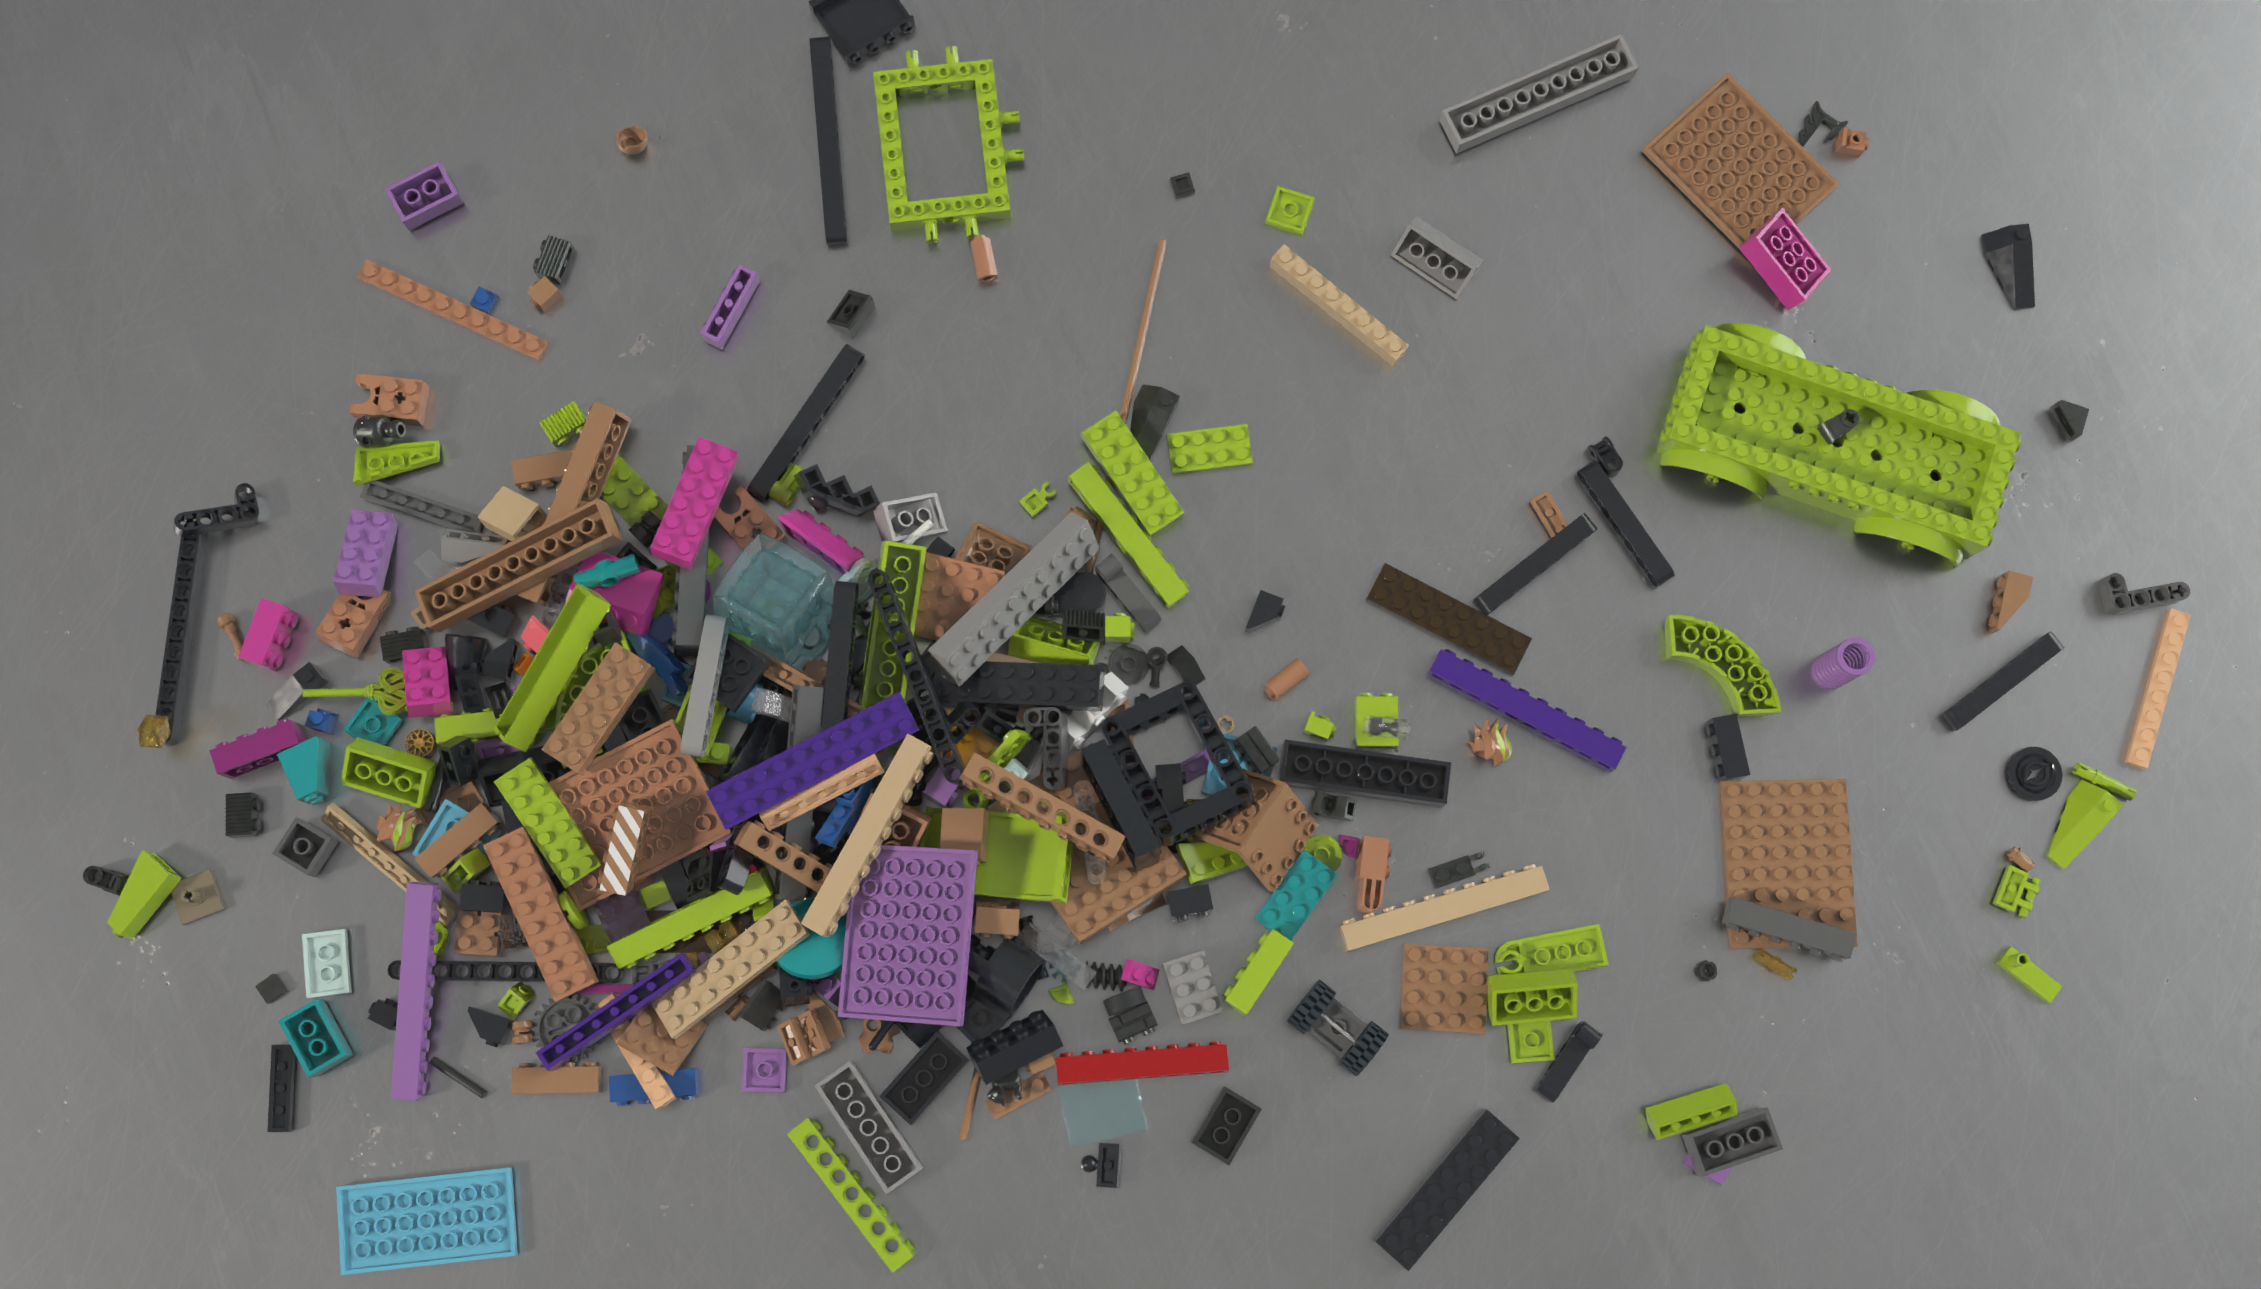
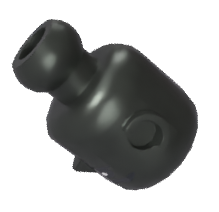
M386 415L362 416L356 420L353 427L355 441L363 448L387 447L394 439L399 440L406 433L404 423L399 420L391 421Z

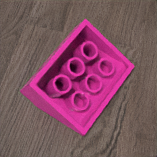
M1783 208L1771 216L1739 247L1743 255L1749 260L1787 310L1805 301L1831 271L1830 267Z
M796 509L778 517L786 534L842 575L850 571L851 566L857 560L864 558L862 556L864 553L855 546L853 548L849 547L846 544V539L839 534L834 536L830 533L831 529L826 524L815 522V517L806 510L802 512Z
M599 552L583 560L577 573L595 568V565L602 560L609 559L615 561L621 558ZM639 565V573L619 579V582L614 586H599L591 589L599 593L611 604L609 612L619 622L620 629L637 635L649 633L665 575L662 572ZM573 580L569 588L566 602L576 586L575 580ZM607 617L604 618V619H602L601 622H602V623L608 622V621H607Z

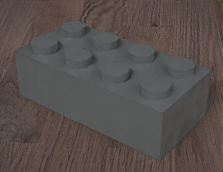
M1760 1107L1682 1134L1696 1176L1700 1177L1783 1149L1768 1107Z

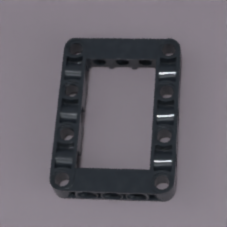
M1184 681L1103 720L1101 729L1107 745L1111 744L1115 752L1114 758L1117 763H1121L1125 774L1123 776L1126 781L1129 780L1134 789L1132 793L1135 799H1140L1143 806L1142 812L1145 817L1148 816L1153 826L1151 829L1154 835L1157 834L1163 846H1171L1253 805L1254 794L1252 786L1197 686L1193 682ZM1187 693H1191V694H1192V695H1190V696H1188V697H1185V696H1184V695L1187 694ZM1181 711L1188 714L1193 730L1202 746L1206 747L1211 763L1220 779L1224 780L1227 788L1170 815L1129 736L1142 729L1147 730L1149 726L1161 720L1165 721L1167 717ZM1204 726H1210L1209 729H1202ZM1112 727L1117 729L1115 732H1109ZM1223 759L1229 760L1227 763H1220ZM1129 762H1134L1131 766L1126 765ZM1242 793L1248 794L1246 797L1243 798L1238 797ZM1146 796H1153L1149 800H1144ZM1164 830L1171 831L1169 834L1166 835L1161 834Z

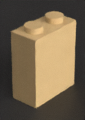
M503 486L482 510L478 518L487 529L512 542L535 530L547 515L538 503Z

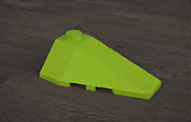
M2080 780L2068 795L2067 804L2059 819L2060 823L2057 832L2054 833L2046 855L2061 869H2065L2123 806L2108 791L2084 780Z

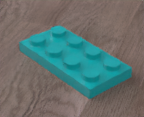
M1303 850L1255 919L1270 930H1276L1291 941L1338 874Z

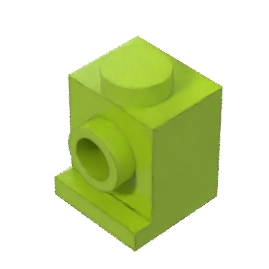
M1311 711L1303 733L1327 742L1329 737L1333 738L1337 726L1330 722V718L1322 715L1316 717V712Z

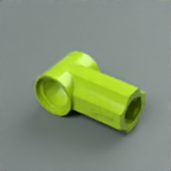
M791 463L781 480L776 481L772 486L769 496L784 506H789L799 487L794 475L803 469Z

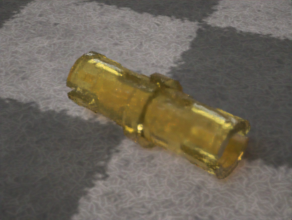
M1761 947L1756 950L1759 954L1754 953L1753 959L1769 967L1768 970L1776 971L1789 981L1794 977L1792 974L1797 972L1796 968L1781 961V957L1773 956Z

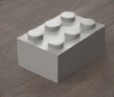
M1204 950L1162 964L1181 1025L1223 1012Z

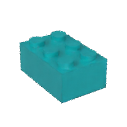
M315 999L278 1020L307 1077H317L354 1056L324 999Z

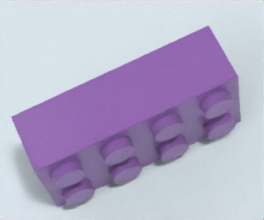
M351 509L333 579L339 594L381 597L398 529L393 513Z

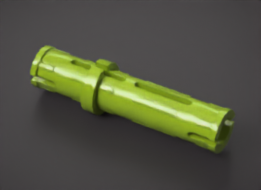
M2077 762L2073 768L2076 769L2072 771L2073 774L2088 780L2093 785H2099L2128 801H2132L2136 795L2137 790L2103 774L2099 769L2095 770L2081 762Z

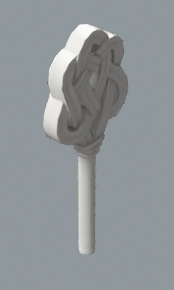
M928 519L901 543L913 544L934 526L933 523ZM868 558L857 560L851 566L850 571L838 580L858 582V603L863 602L869 595L873 594L868 583V575L872 570L878 569L879 558H876L873 562Z

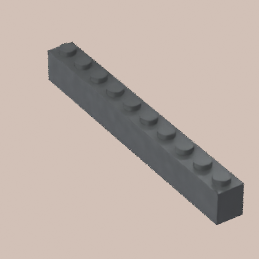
M793 685L787 749L820 732L823 716L824 688ZM815 808L780 825V835L784 836L782 841L790 844L792 841L801 846V852L806 855L812 851V841H810L811 832L814 830L812 816ZM779 847V848H778V856H777V858H780V857L783 856V854H784V848H783V847ZM800 857L794 861V867L797 869L802 865ZM776 869L774 898L779 900L805 901L809 887Z

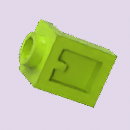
M519 982L509 988L497 1007L513 1020L519 1015L525 1005L535 997V994L527 985Z

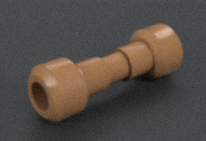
M231 613L221 614L216 622L219 628L224 629L227 635L230 636L232 644L236 649L234 654L237 659L244 661L238 657L244 641L237 633L238 630L234 625L236 620Z

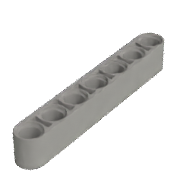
M707 614L704 620L681 740L682 755L704 757L706 754L730 627L728 616Z

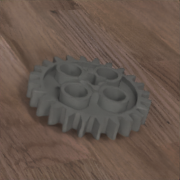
M574 994L572 999L571 996H568L557 1002L549 998V1006L542 1003L544 1011H536L540 1018L533 1019V1022L538 1025L531 1028V1030L538 1033L532 1038L540 1040L536 1047H544L565 1033V1031L549 1035L550 1031L565 1028L566 1024H578L598 1009L591 1010L594 1003L589 1002L585 1004L586 997H582L578 1001V994ZM578 1009L580 1016L577 1020L573 1021L570 1014L572 1010ZM556 1015L559 1018L557 1026L552 1027L550 1018ZM589 1046L578 1055L586 1058L585 1051L593 1053V1049ZM578 1055L572 1058L574 1062H578Z

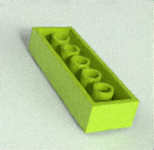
M1116 410L1081 433V438L1131 513L1137 518L1139 525L1148 532L1150 537L1183 516L1185 512Z

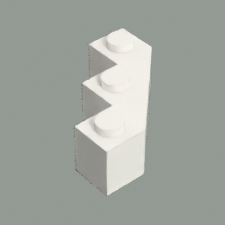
M1113 672L1105 675L1102 712L1073 710L1071 715L1067 716L1068 752L1082 747L1092 732L1101 726L1103 720L1125 701V694L1129 687ZM1058 733L1052 737L1056 742L1059 740Z

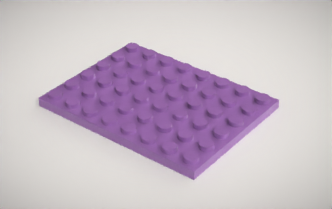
M881 845L879 855L869 865L870 871L868 875L862 878L859 883V891L854 897H851L848 903L838 1017L963 1026L978 851Z

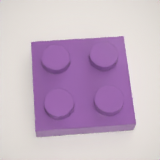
M744 1048L741 1091L785 1093L786 1049Z

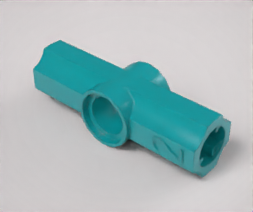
M632 554L615 561L609 559L602 560L595 565V568L574 574V580L576 584L579 583L589 589L599 586L611 587L616 585L619 579L639 573L640 567L636 556Z

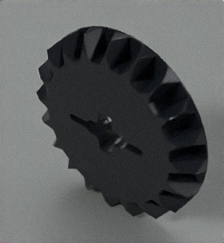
M2024 748L2018 751L2008 764V782L2012 784L2013 790H2016L2020 796L2034 801L2044 800L2054 795L2060 788L2063 777L2061 765L2058 759L2044 748ZM2043 767L2037 774L2038 779L2036 777L2029 778L2032 773L2031 769L2034 771Z

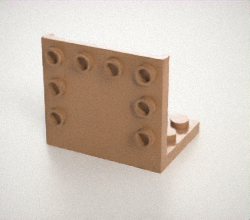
M1242 768L1253 789V805L1195 833V835L1200 840L1238 853L1267 890L1275 892L1319 825L1287 783ZM1242 793L1238 797L1243 798L1246 797L1248 794Z

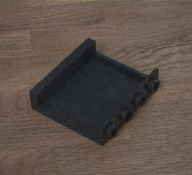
M900 0L808 1L811 12L826 34L830 36V40L848 66L860 62L867 54L875 53L882 45L893 42L897 36L902 33H908L915 26L913 15H909Z

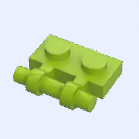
M2007 865L1992 904L2009 912H2015L2018 906L2021 908L2018 916L2027 918L2028 913L2033 909L2034 897L2040 891L2039 884L2041 879L2033 877L2031 883L2027 882L2029 873ZM2023 889L2027 891L2024 900L2020 899Z

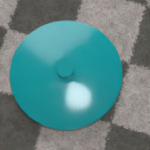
M806 898L805 901H796L791 904L801 921L815 898ZM847 912L844 916L840 917L837 922L838 928L836 932L830 935L829 938L823 937L806 927L810 935L776 961L778 965L789 974L804 979L824 978L842 969Z

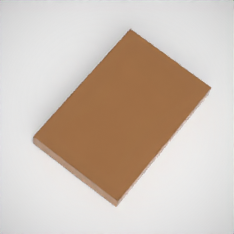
M474 781L463 786L453 785L443 792L439 805L440 808L444 800L448 799L469 812L480 803H486L490 808ZM425 804L420 809H415V812L427 829L436 813L425 811Z

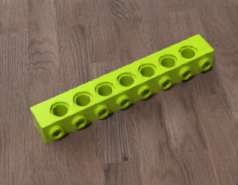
M805 1119L787 1135L891 1272H895L915 1255L912 1252L915 1248L908 1239L905 1241L899 1235L902 1231L897 1224L889 1222L886 1218L888 1213L881 1204L879 1206L876 1205L873 1201L875 1196L868 1187L863 1188L860 1184L862 1179L855 1170L850 1171L847 1167L849 1162L842 1153L837 1154L834 1150L836 1145L829 1136L824 1137L820 1131L823 1129L816 1119ZM812 1135L816 1136L819 1140V1144L815 1148L808 1145V1139ZM825 1152L832 1156V1161L829 1165H824L821 1162V1156ZM837 1170H842L845 1173L843 1182H837L834 1179V1173ZM850 1187H855L858 1190V1197L854 1200L847 1196V1191ZM864 1204L869 1205L872 1210L868 1217L863 1216L860 1212V1208ZM876 1222L884 1224L885 1230L882 1234H877L874 1231L873 1226ZM889 1239L897 1241L898 1248L896 1251L888 1250L887 1241Z

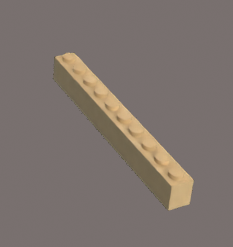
M909 734L906 735L803 918L802 925L827 938L836 932L838 928L837 922L847 912L851 897H854L859 891L860 881L868 875L870 871L869 865L879 855L883 840L889 837L892 824L900 818L902 814L901 808L911 798L915 783L921 780L924 767L932 761L934 756L933 747Z
M1535 864L1523 867L1524 871L1519 873L1511 870L1503 873L1504 877L1499 879L1492 876L1483 879L1484 883L1476 885L1475 882L1463 885V890L1456 891L1455 888L1443 891V896L1436 897L1435 894L1423 897V902L1416 903L1415 900L1403 903V908L1396 909L1395 906L1383 909L1384 913L1380 915L1372 912L1363 915L1364 919L1356 921L1355 918L1343 921L1344 925L1340 926L1339 929L1346 952L1549 891L1543 867H1536Z

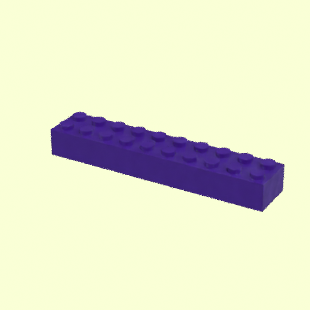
M897 692L706 790V793L725 830L900 741L907 734L911 735L919 731V728L901 693Z

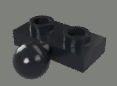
M1099 1143L1098 1160L1092 1155L1082 1158L1081 1168L1085 1172L1091 1173L1097 1169L1096 1187H1120L1122 1144Z

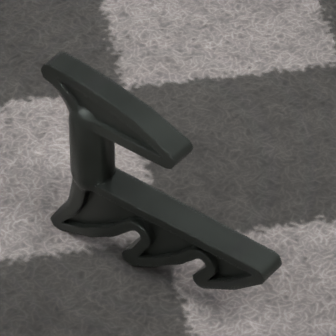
M1816 101L1812 110V120L1810 115L1807 114L1805 130L1801 129L1800 145L1802 147L1805 146L1822 121L1833 127L1824 139L1825 142L1838 135L1843 127L1848 124V121H1837L1821 109L1819 102Z

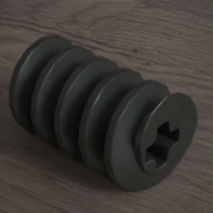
M1086 961L1084 976L1086 988H1089L1093 982L1094 989H1097L1101 983L1103 990H1106L1108 984H1110L1112 991L1118 985L1120 992H1123L1127 981L1121 980L1123 970L1120 964L1114 970L1111 963L1108 969H1106L1104 963H1101L1100 967L1097 968L1096 962H1093L1091 967H1089L1088 961Z

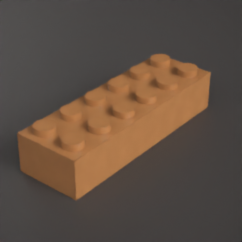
M615 642L541 750L576 773L583 775L655 668Z

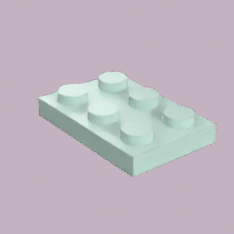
M347 929L302 934L306 998L352 993Z

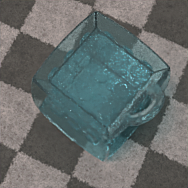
M760 533L744 548L721 580L713 595L714 615L729 617V632L751 638L753 640L751 647L753 645L792 666L801 656L816 657L826 650L830 638V631L826 620L832 610L834 586L829 572L818 563L791 546ZM816 628L819 632L818 642L813 646H807L805 641Z

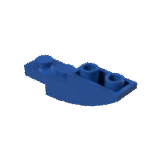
M627 631L625 634L629 639V644L636 650L639 658L656 668V673L665 682L667 691L673 697H684L688 686L680 674L686 669L675 654L662 642L649 634L637 635Z
M874 778L835 797L837 805L815 838L818 842L835 848L844 834L850 835L867 802Z

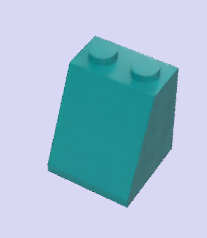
M315 736L277 754L297 800L310 805H317L322 803L325 797L330 796L331 744L329 741Z

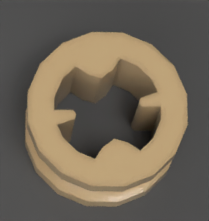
M1223 715L1217 720L1222 733H1232L1235 721L1231 716ZM1222 720L1231 723L1229 730L1220 727V724L1222 725L1223 723Z

